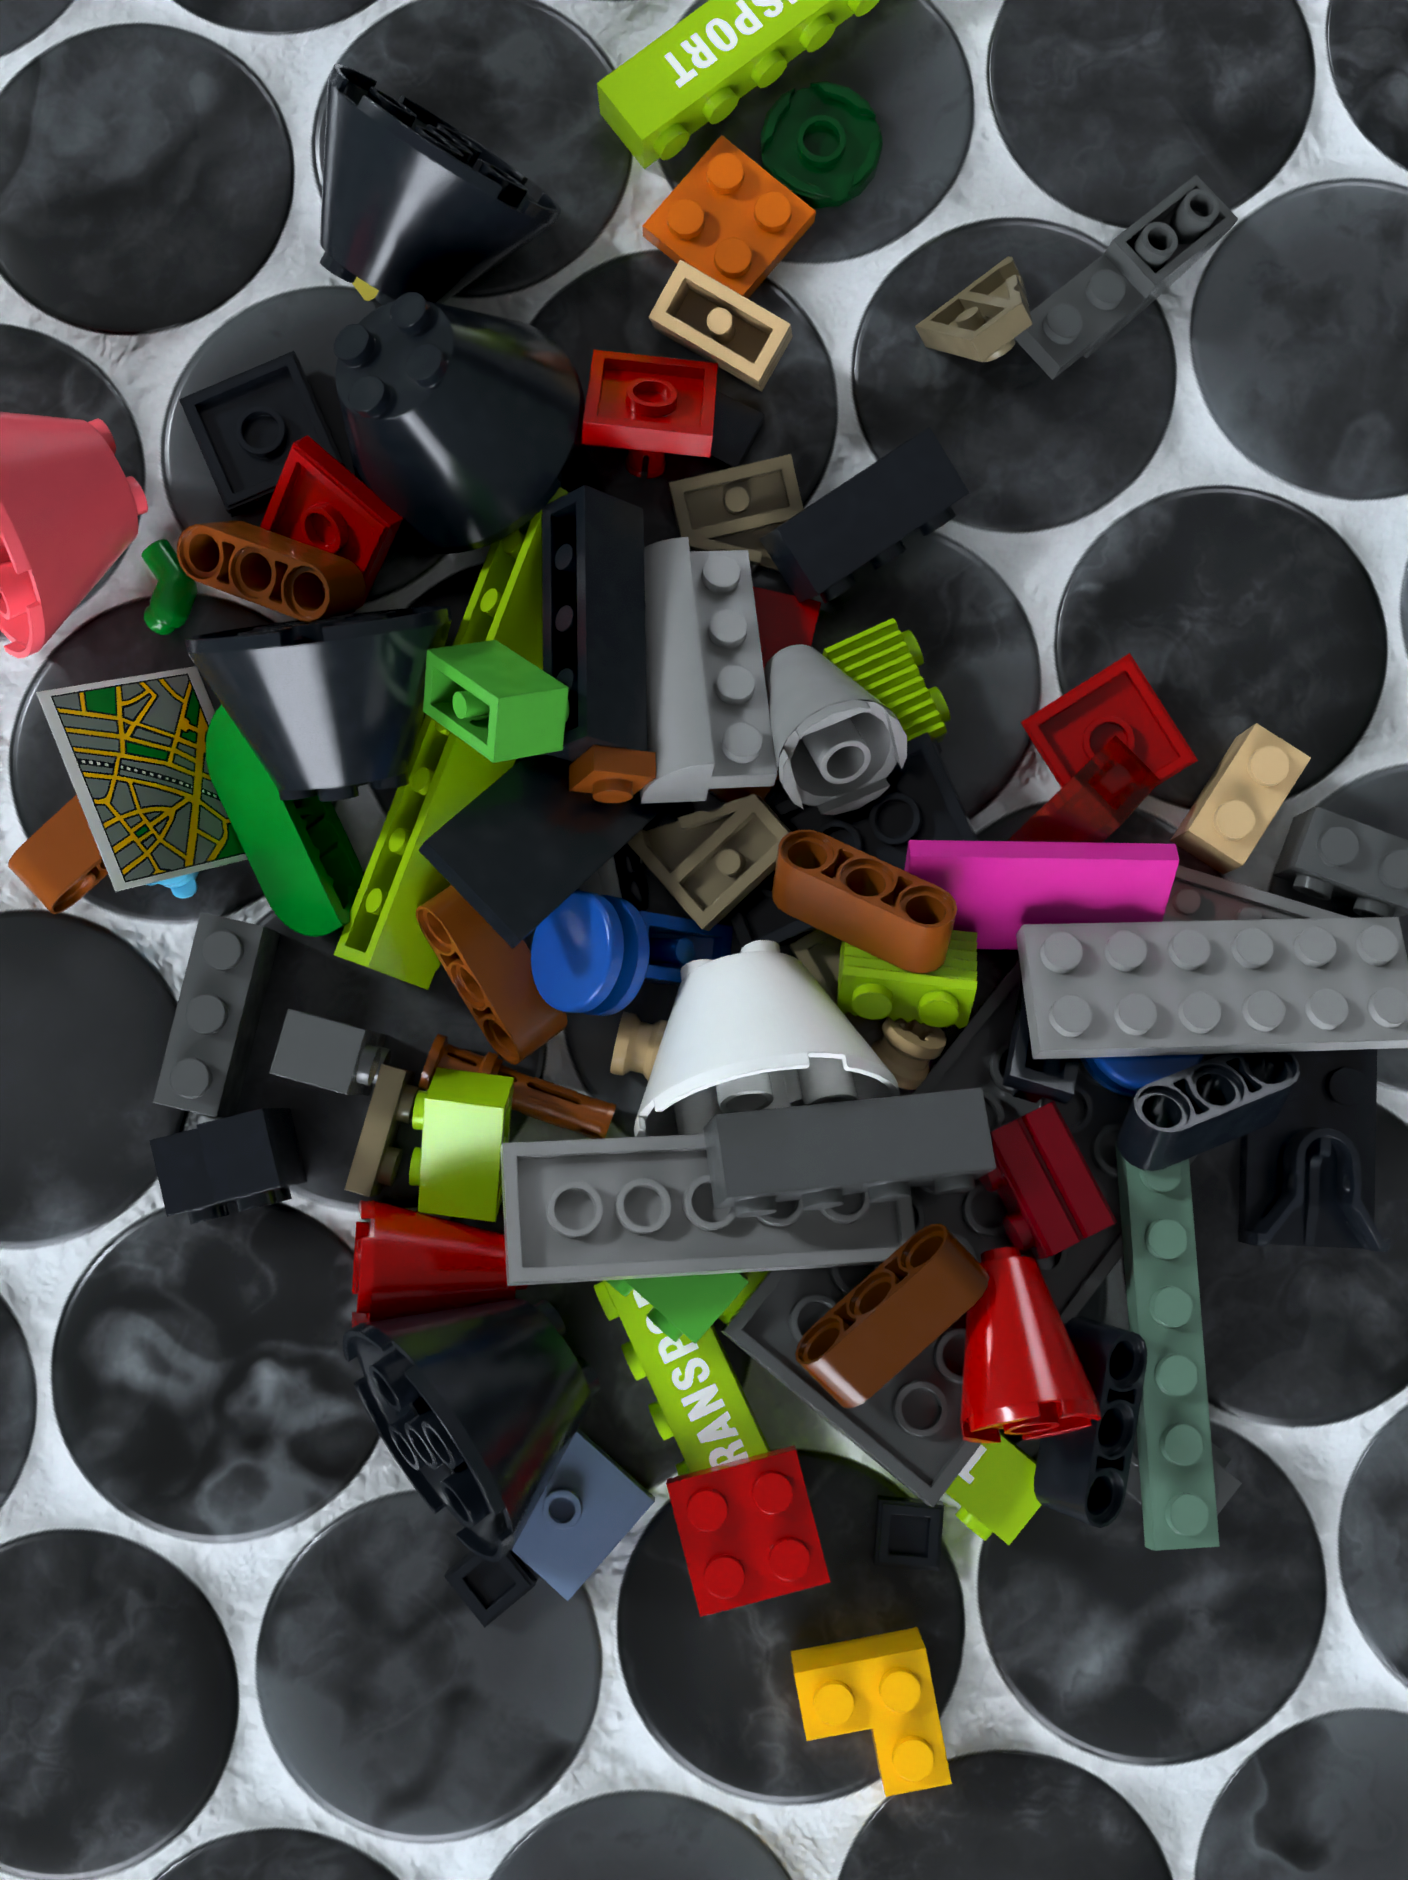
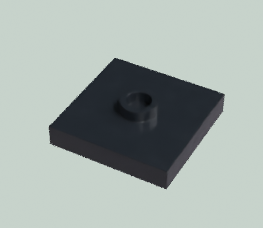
M295 351L179 399L226 511L231 517L270 502L293 442L307 435L345 467Z

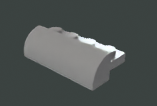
M688 537L662 540L644 547L648 752H656V778L640 790L641 804L706 801L709 789L774 786L777 777V766L748 550L690 551Z

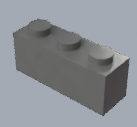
M200 912L153 1103L216 1118L236 1115L280 937L279 932L264 926Z

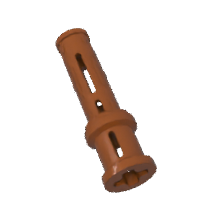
M437 1034L418 1087L426 1090L429 1089L437 1067L514 1077L512 1110L546 1123L575 1131L592 1139H603L606 1137L617 1104L592 1098L572 1089L503 1066L504 1060L498 1058V1054L488 1052L485 1056L448 1044L447 1036Z

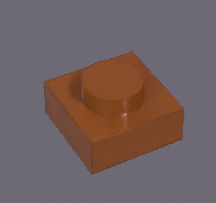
M593 745L569 765V791L592 793L593 799L602 803L629 801L633 798L634 794L656 778V752Z

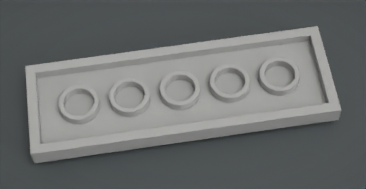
M1399 917L1023 924L1016 933L1033 1059L1408 1048V959Z
M704 1134L502 1143L500 1147L507 1286L880 1265L915 1234L911 1196L896 1201L871 1203L868 1192L843 1195V1205L818 1210H804L802 1199L776 1202L777 1212L746 1218L736 1217L735 1207L714 1209Z

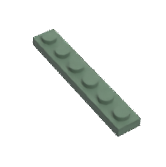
M1115 1142L1129 1331L1139 1334L1145 1341L1147 1348V1365L1136 1427L1145 1547L1154 1551L1220 1547L1189 1158L1161 1170H1142L1131 1165L1122 1157L1117 1147V1142Z

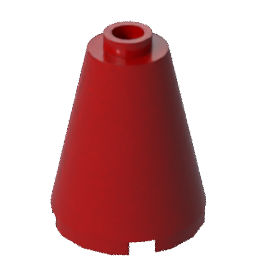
M374 1200L359 1202L358 1210L361 1219L370 1220L369 1222L356 1221L352 1294H358L357 1312H352V1328L364 1322L510 1300L515 1298L516 1290L527 1289V1285L507 1286L504 1234Z
M1002 1247L983 1252L980 1255V1264L988 1272V1286L982 1297L966 1314L960 1420L963 1440L971 1443H1002L999 1429H1004L1005 1434H1022L1024 1441L1061 1435L1091 1426V1419L1100 1420L1102 1418L1099 1403L1036 1259L1021 1256V1251L1017 1247Z

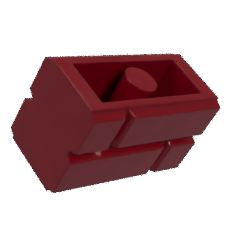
M1055 1101L1045 1104L990 1132L996 1169L980 1177L979 1180L987 1191H998L1009 1214L1002 1218L1005 1231L1014 1247L1019 1248L1021 1253L1028 1250L1031 1257L1036 1260L1048 1258L1117 1222Z

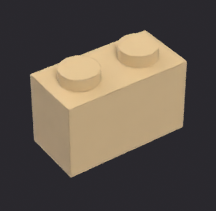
M679 260L649 315V319L656 331L709 362L718 363V367L761 392L793 337L790 323L682 260Z
M1255 723L1234 739L1170 841L1221 874H1226L1243 866L1311 757Z

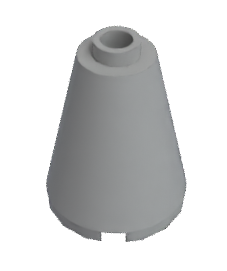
M796 644L785 647L775 653L767 662L764 668L778 776L782 787L792 802L804 809L802 804L817 807L821 814L837 815L857 810L880 797L890 786L886 778L897 763L902 769L907 759V735L897 716L815 648L809 645Z

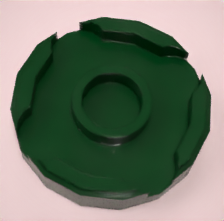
M822 81L810 83V88H802L796 92L794 88L782 94L766 114L760 135L762 168L812 208L840 206L859 196L875 177L883 146L881 131L875 120L876 114L868 101L846 86Z

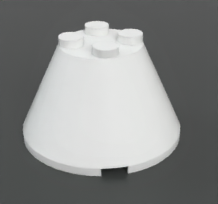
M758 940L746 944L740 953L720 957L715 960H693L681 968L682 982L679 986L634 1125L635 1137L704 1134L703 1128L715 1114L900 1096V1092L894 1075L804 964L793 956L781 953L777 942Z

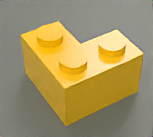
M918 1627L791 1651L806 1741L871 1729L879 1773L886 1797L952 1784L926 1647Z

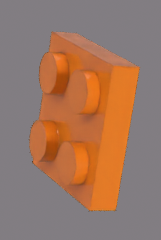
M721 135L642 225L643 237L676 264H678L679 260H682L748 299L815 222L816 211Z

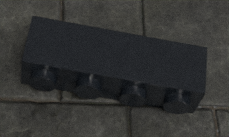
M586 485L577 488L542 508L543 671L569 687L568 701L570 709L569 717L565 722L563 750L545 754L573 762L593 745L648 751L643 508Z

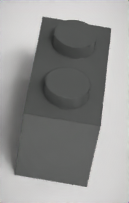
M288 1009L269 1074L345 1095L370 1096L372 1085L376 1084L381 1064H390L391 1049L384 1048L386 1034L318 1015Z

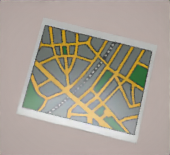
M196 666L36 692L115 892L248 860L208 772L205 747L206 736L215 711Z

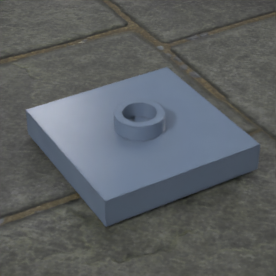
M578 1428L512 1551L564 1599L569 1601L655 1502V1497Z

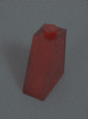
M1115 735L1006 841L1102 843L1123 824L1161 780Z

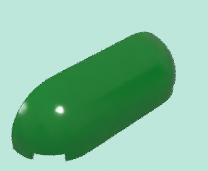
M221 704L211 719L206 736L205 747L208 772L270 907L286 926L302 935L323 936L350 923V910L364 875L357 855L331 801H319L318 795L297 800H280L279 789Z

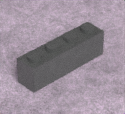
M982 1088L715 1114L703 1128L714 1209L735 1207V1214L738 1218L777 1212L776 1202L801 1199L804 1210L832 1208L844 1204L843 1195L864 1192L869 1193L871 1203L896 1201L911 1196L909 1187L934 1185L935 1195L959 1194L975 1190V1180L996 1169Z

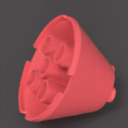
M0 412V631L12 642L4 646L5 651L16 658H25L40 651L135 540L138 534V516L148 511V504L142 487L134 477H125L115 457L116 445L108 426L99 418L86 422L81 419Z

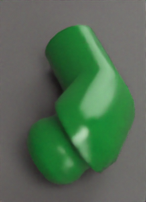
M162 539L149 545L141 554V557L158 581L151 596L150 605L145 609L143 616L147 627L151 631L159 635H169L175 628L183 626L189 618L198 591L196 581L187 576L183 571L177 553L169 541Z

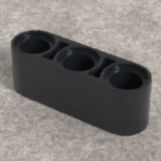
M1291 1052L1229 1053L1219 1055L1146 1084L1137 1091L1117 1136V1147L1122 1157L1131 1165L1142 1170L1156 1171L1263 1128L1275 1121L1299 1077V1063Z
M1079 1316L1068 1321L1065 1324V1328L1097 1398L1102 1418L1100 1420L1091 1419L1092 1425L1084 1429L1040 1439L1034 1475V1492L1036 1499L1042 1506L1091 1526L1102 1528L1108 1526L1117 1518L1124 1503L1147 1365V1348L1145 1341L1137 1333Z

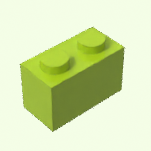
M437 1067L428 1091L418 1090L413 1108L412 1128L423 1130L422 1147L414 1148L409 1170V1185L419 1186L418 1212L489 1222L496 1221L503 1198L500 1147L502 1143H509L514 1077Z

